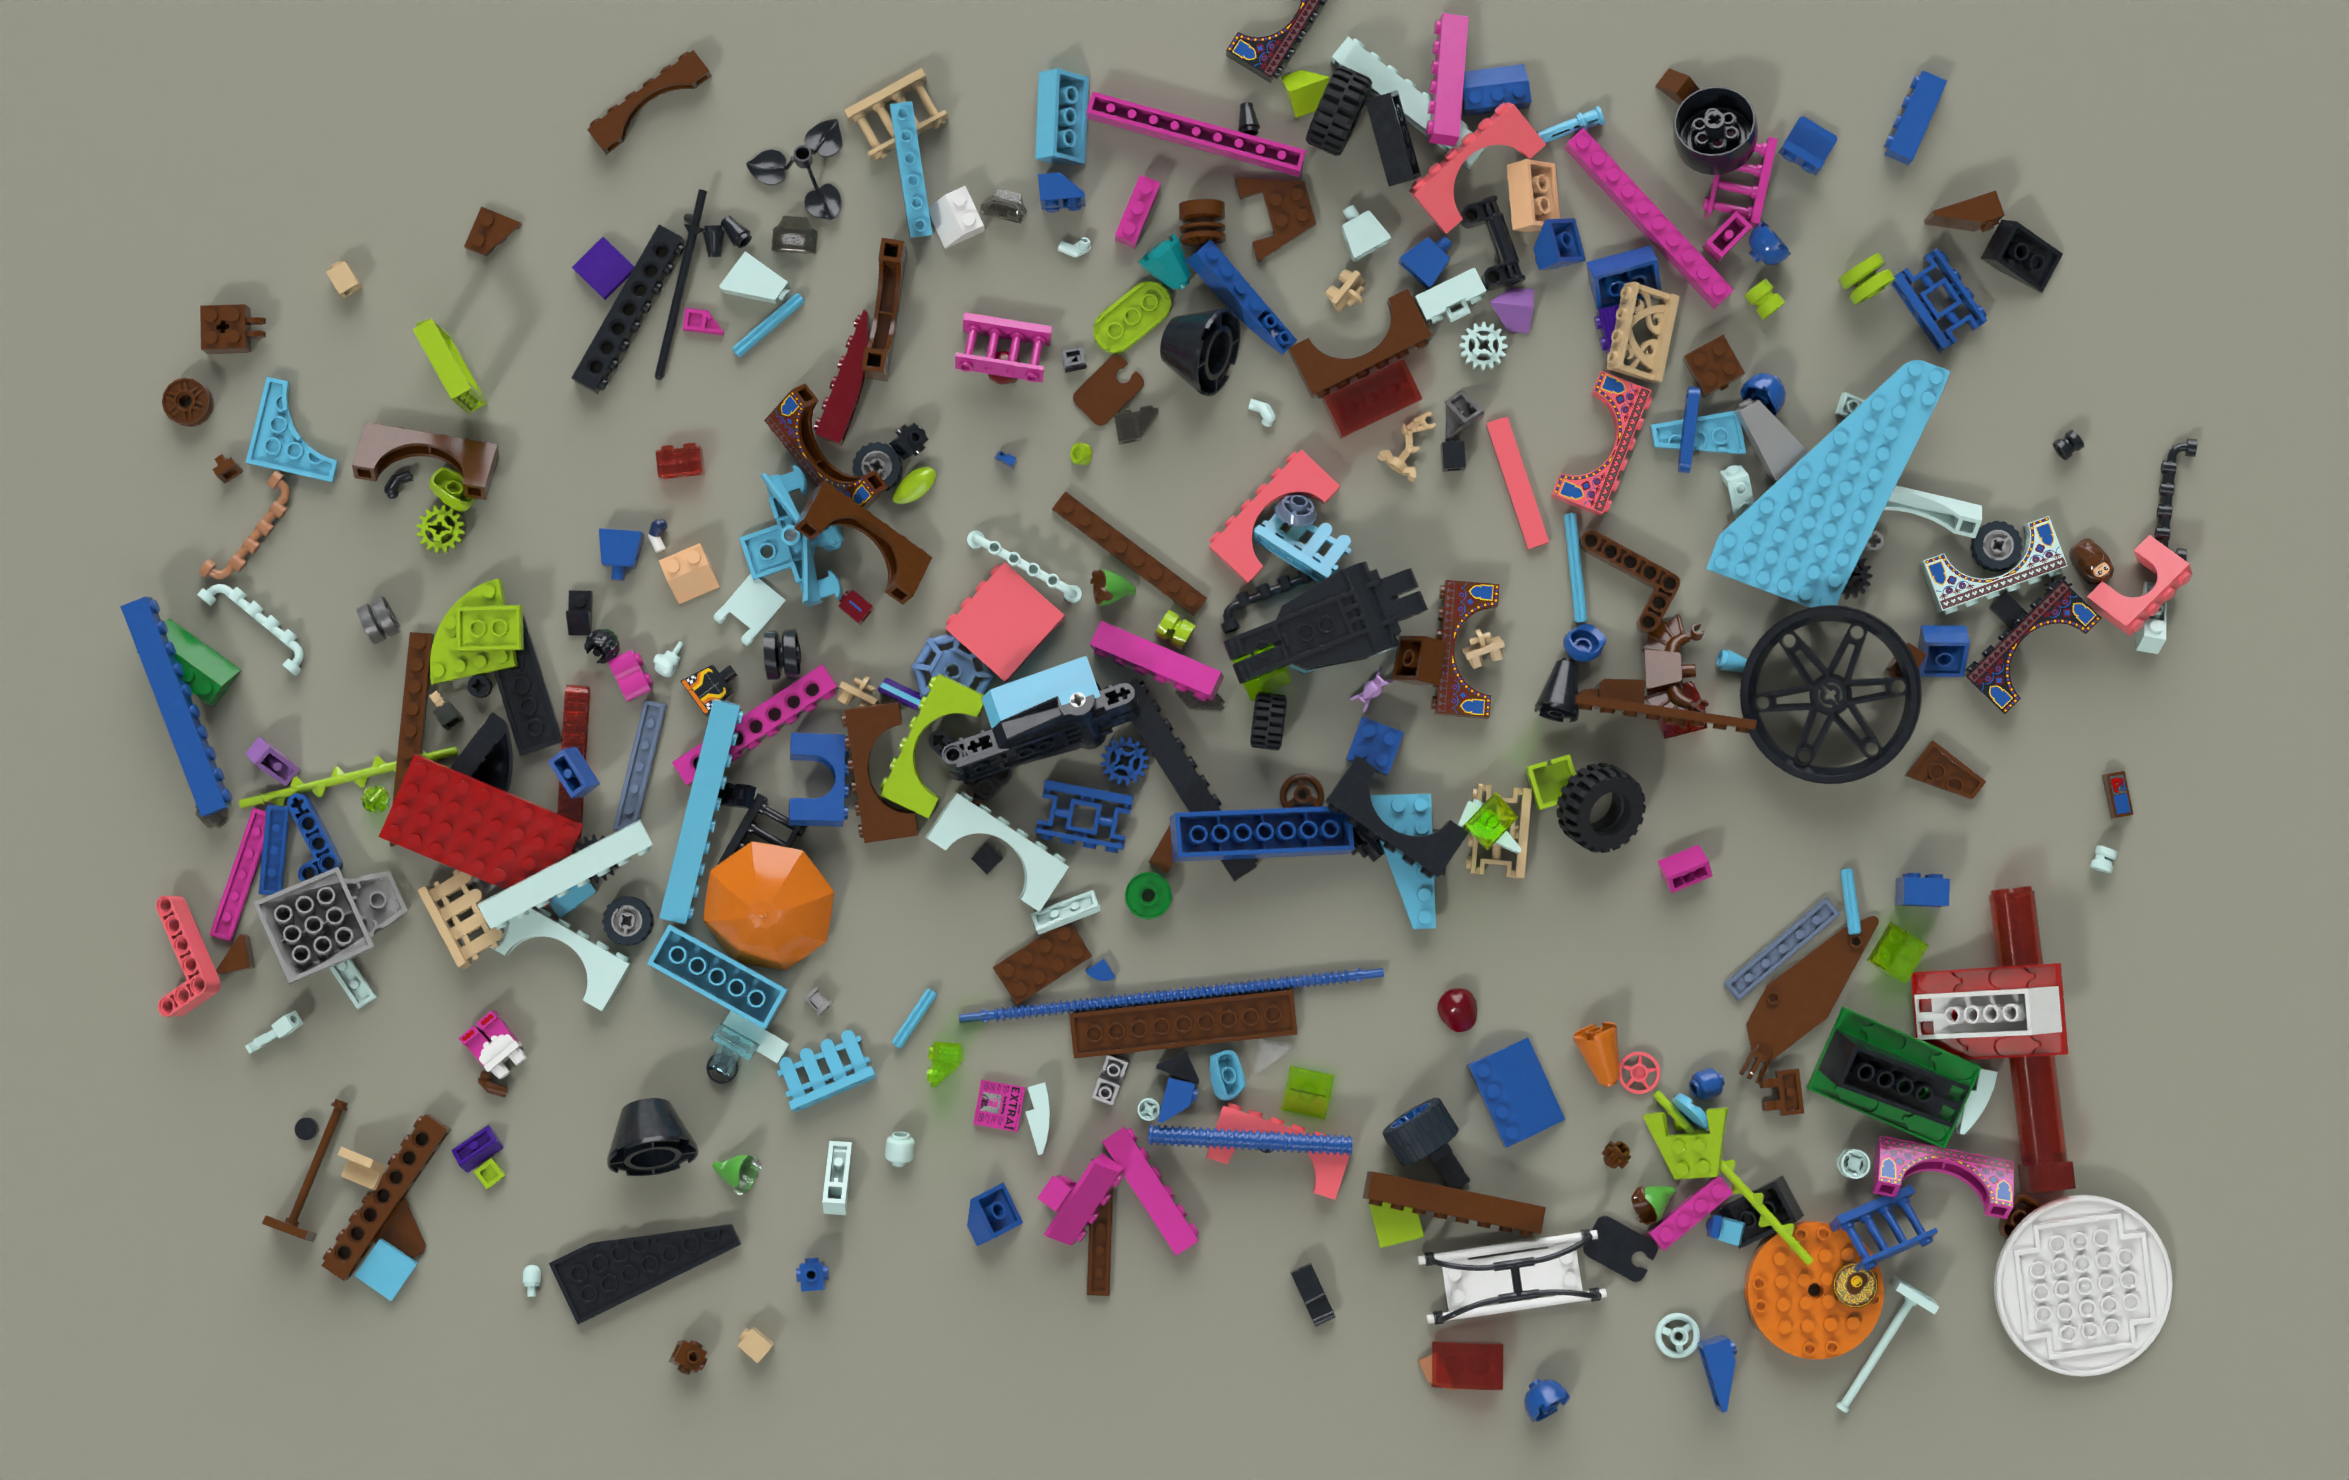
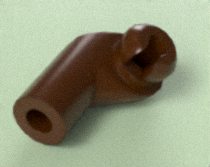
M482 1071L480 1078H478L480 1086L489 1094L505 1098L508 1087L493 1083L491 1081L492 1074Z

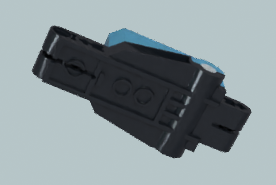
M1366 561L1352 565L1332 574L1282 605L1276 620L1225 640L1223 643L1230 661L1249 654L1251 655V657L1232 665L1239 684L1289 665L1290 668L1306 674L1323 667L1368 659L1398 647L1400 644L1397 638L1402 632L1398 622L1428 610L1421 591L1402 598L1398 597L1419 587L1412 568L1381 579L1377 569L1370 571ZM1274 645V648H1271L1267 651H1264L1256 655L1254 654V652L1260 651L1262 649Z
M1087 656L989 690L981 699L992 729L981 730L968 738L956 739L954 743L943 748L941 756L951 778L967 784L1015 766L1080 748L1096 749L1103 744L1106 735L1113 732V727L1136 719L1140 715V705L1135 690L1130 684H1112L1099 691Z

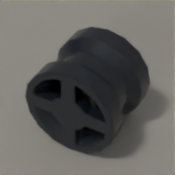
M482 675L471 677L467 684L470 694L477 698L488 697L493 688L492 682Z

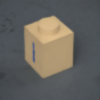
M338 261L330 266V270L326 271L337 292L343 298L363 288L351 266L346 261Z
M753 1327L751 1330L746 1328L738 1337L741 1342L737 1346L756 1363H759L775 1344L757 1328Z

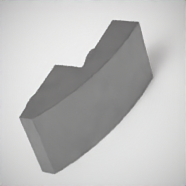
M1114 1054L1107 1055L1092 1095L1093 1099L1113 1106L1129 1063L1128 1059Z

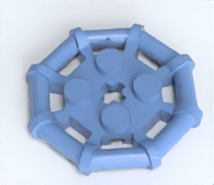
M950 633L927 638V642L915 663L911 665L920 698H923V696L927 697L931 690L926 685L923 671H930L931 678L933 676L937 677L938 674L949 677L947 668H953L955 665L958 667L957 671L959 674L949 678L967 687L971 686L976 677L982 678L976 691L982 694L985 693L992 679H995V674L981 660L983 672H976L973 661L976 656L973 653L969 655L960 650V642ZM953 642V648L940 651L938 648L939 645ZM933 650L936 653L934 660L930 666L925 665V661Z

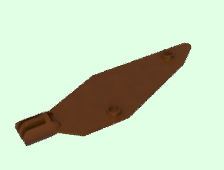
M1876 916L1860 921L1861 933L1850 935L1847 926L1842 928L1767 985L1746 1023L1751 1052L1739 1072L1740 1075L1743 1076L1752 1058H1755L1756 1061L1747 1079H1752L1759 1064L1762 1062L1764 1066L1755 1080V1083L1759 1084L1774 1058L1828 1018L1879 924V919ZM1852 939H1858L1859 945L1854 946Z

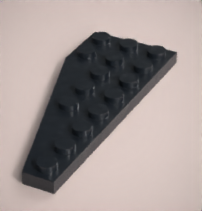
M733 1224L593 1242L550 1262L549 1265L577 1324H580L742 1243Z

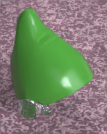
M738 1155L725 1161L714 1162L712 1165L716 1173L728 1185L734 1188V1193L736 1194L748 1192L754 1185L758 1170L762 1169L759 1159L756 1156Z

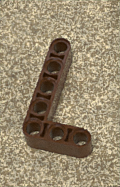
M1588 530L1579 540L1580 548L1584 552L1654 589L1638 617L1636 625L1638 630L1644 634H1649L1656 630L1679 589V577L1597 531ZM1592 536L1596 540V545L1594 547L1587 546L1585 537ZM1612 547L1615 550V556L1607 557L1604 549ZM1626 557H1630L1635 561L1634 568L1625 566L1624 559ZM1645 568H1651L1654 571L1655 576L1653 579L1645 577ZM1664 579H1671L1674 582V588L1671 590L1666 589L1663 584ZM1654 598H1660L1663 601L1664 606L1662 609L1654 607ZM1643 618H1650L1653 621V627L1645 628L1642 624Z

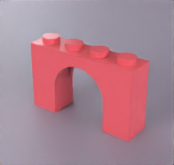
M2150 535L2134 549L2137 561L2157 576V582L2150 592L2140 597H2125L2102 581L2087 596L2092 609L2128 636L2139 631L2143 627L2144 622L2150 616H2154L2159 611L2160 606L2166 600H2170L2175 595L2176 590L2181 585L2188 583L2193 575L2188 562Z

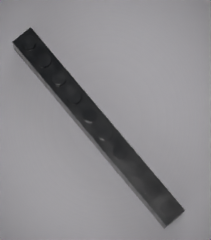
M1135 678L1128 684L1135 690L1141 710L1140 715L1131 722L1188 811H1221L1219 808L1222 805L1221 801L1215 793L1211 795L1207 787L1210 784L1203 774L1199 776L1195 768L1198 766L1192 756L1187 757L1183 752V749L1186 748L1179 737L1174 738L1171 733L1174 728L1167 718L1163 720L1158 713L1162 710L1156 700L1151 701L1147 693L1150 691L1144 681L1139 682ZM1229 859L1220 861L1235 882L1257 868L1255 863L1258 859Z

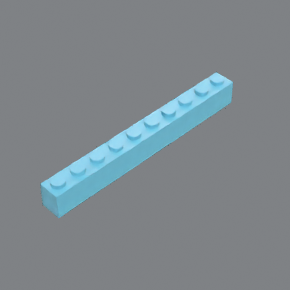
M713 699L659 916L660 919L685 925L687 919H692L694 906L690 905L692 897L697 898L700 885L696 884L698 876L703 875L705 863L701 861L703 854L708 855L711 842L707 841L709 832L713 833L716 820L712 819L714 810L719 811L722 798H718L719 789L724 790L727 776H723L725 767H730L732 755L728 753L730 745L735 746L738 733L734 732L735 725L741 723L743 711L739 710L740 705Z

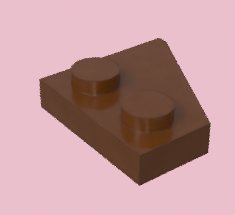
M481 206L464 247L486 257L497 245L502 244L513 231L518 230L522 224Z

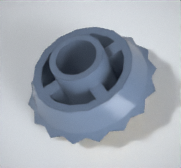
M1297 494L1288 495L1282 501H1279V504L1275 505L1277 517L1281 518L1282 522L1287 523L1289 526L1294 525L1297 528L1303 526L1306 528L1308 525H1313L1314 521H1317V513L1313 503L1304 496Z

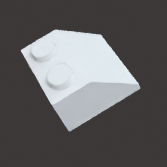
M966 186L944 195L928 207L930 218L945 249L985 231L983 222Z

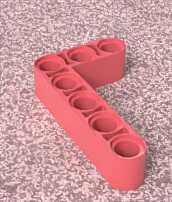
M161 896L156 902V909L187 981L162 997L158 1003V1010L165 1017L184 1016L219 991L221 983L186 900L182 896Z

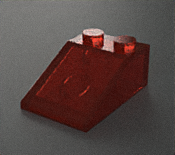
M1432 1341L1431 1387L1503 1390V1344L1500 1342Z

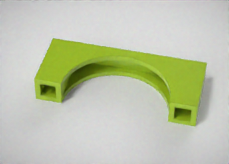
M943 674L932 677L928 688L931 690L927 697L923 696L918 706L921 711L918 717H913L908 727L911 729L908 738L904 736L900 743L899 749L902 751L899 757H894L889 769L892 772L889 778L885 777L879 788L883 790L881 796L928 819L932 817L941 797L934 794L924 784L917 770L916 748L922 733L933 721L944 715L962 713L978 718L984 708L981 699L984 694Z

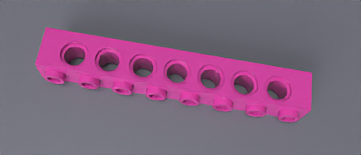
M823 664L742 716L741 723L735 725L734 732L742 734L744 741L741 745H730L728 754L732 755L731 762L742 757L743 754L741 752L747 748L752 750L762 743L760 740L768 735L770 738L780 732L779 727L785 723L791 725L799 719L798 715L806 711V713H809L817 708L818 705L816 703L824 699L827 701L837 694L835 691L839 688ZM811 685H818L819 692L815 696H809L807 693L808 687ZM792 697H798L800 705L794 709L790 708L789 700ZM774 709L781 711V718L777 721H772L770 718V713ZM756 721H760L763 725L759 733H753L751 730L752 724ZM703 742L672 762L687 786L693 784L696 772L695 762L699 759Z

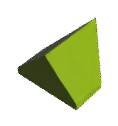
M1299 70L1280 77L1296 119L1316 111L1329 82V76Z

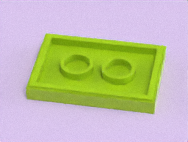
M523 605L456 607V652L524 650Z

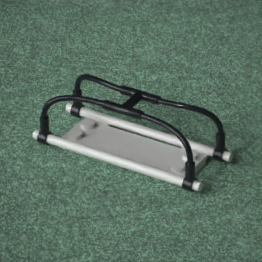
M1583 1229L1578 1233L1436 1254L1427 1252L1422 1256H1418L1419 1265L1426 1264V1266L1437 1265L1442 1267L1448 1312L1440 1310L1426 1315L1427 1323L1439 1325L1450 1320L1586 1300L1595 1302L1600 1301L1601 1298H1606V1289L1596 1287L1589 1288V1291L1583 1292L1576 1251L1585 1244L1592 1242L1593 1239H1598L1597 1230ZM1546 1246H1548V1248H1542V1249H1535V1250H1528V1251H1522V1252H1515V1253H1508V1254H1501V1255H1494V1256H1488V1257L1468 1259V1258H1471V1257H1478V1256H1485V1255H1491V1254H1498V1253H1505V1252H1512V1251H1519V1250H1525V1249H1532V1248H1539V1247H1546ZM1544 1295H1556L1551 1297L1540 1298V1296ZM1496 1302L1503 1303V1304H1496V1305L1484 1306V1305H1488V1304L1496 1303Z

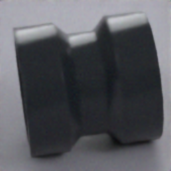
M2074 430L2065 433L2064 438L2057 439L2052 443L2053 448L2063 460L2069 459L2074 451H2079L2084 447L2082 439Z

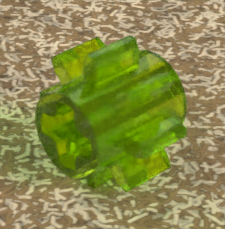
M375 785L373 789L368 786L363 791V796L361 797V800H363L362 805L371 813H376L378 810L383 812L389 806L387 804L390 801L388 798L389 794L382 786Z

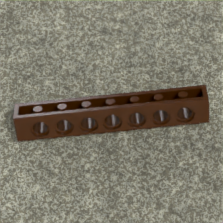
M425 1114L418 1117L413 1125L415 1130L411 1135L407 1134L400 1144L402 1149L398 1154L394 1153L387 1163L389 1167L383 1173L377 1189L366 1193L361 1201L364 1204L360 1210H355L348 1221L351 1223L347 1229H342L335 1240L338 1242L334 1248L330 1247L324 1254L322 1259L325 1261L321 1266L341 1280H349L451 1131V1128L432 1115ZM422 1133H426L429 1138L425 1146L419 1142V1136ZM409 1152H413L416 1156L413 1164H409L406 1161V1155ZM397 1170L403 1175L400 1183H396L393 1179V1174ZM384 1189L390 1194L387 1202H383L380 1198V1193ZM371 1208L377 1213L374 1221L369 1220L367 1217V1212ZM358 1227L364 1232L361 1240H358L354 1235V1231ZM344 1246L348 1247L351 1251L348 1259H345L341 1254Z

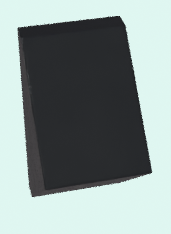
M1187 1051L1160 1062L1156 1066V1069L1197 1085L1199 1083V1078Z

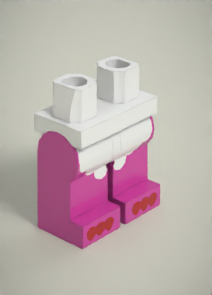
M491 1010L476 1023L478 1026L473 1025L458 1038L484 1066L486 1071L492 1072L499 1079H503L511 1072L504 1064L509 1058L516 1066L527 1059L521 1049L523 1045L518 1041L497 1011Z

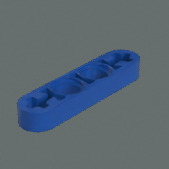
M1688 387L1678 459V472L1690 473L1700 398V388Z

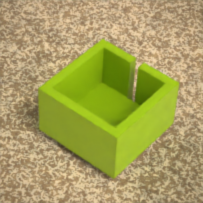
M1570 754L1549 760V766H1547V761L1524 768L1530 789H1532V796L1537 811L1557 806L1558 797L1562 795L1561 789L1563 785L1566 786L1568 784V779L1571 775H1576Z

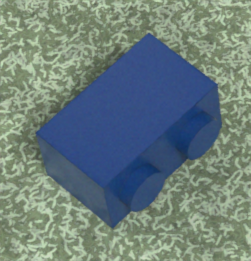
M577 747L564 748L548 761L571 799L585 797L600 785V782Z

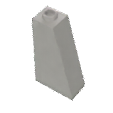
M1749 398L1739 404L1740 408L1734 411L1770 481L1777 482L1809 451L1759 400H1751Z

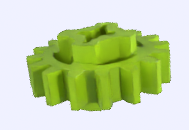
M435 505L433 506V512L426 509L427 516L419 517L423 522L422 524H416V527L421 529L416 534L418 537H423L420 541L422 545L428 543L426 549L429 551L435 547V553L440 554L441 549H443L447 554L449 553V547H452L454 550L457 549L456 542L463 543L459 537L460 535H466V532L461 530L466 524L459 522L462 518L460 514L454 516L455 509L451 508L448 511L447 506L443 505L441 510H439ZM437 516V519H436V520H434L433 522L429 523L434 517ZM448 516L454 521L455 527L450 526ZM443 526L448 530L441 531V533H439L433 528L437 529ZM427 532L433 534L434 542L429 539ZM453 536L451 540L445 543L446 539Z

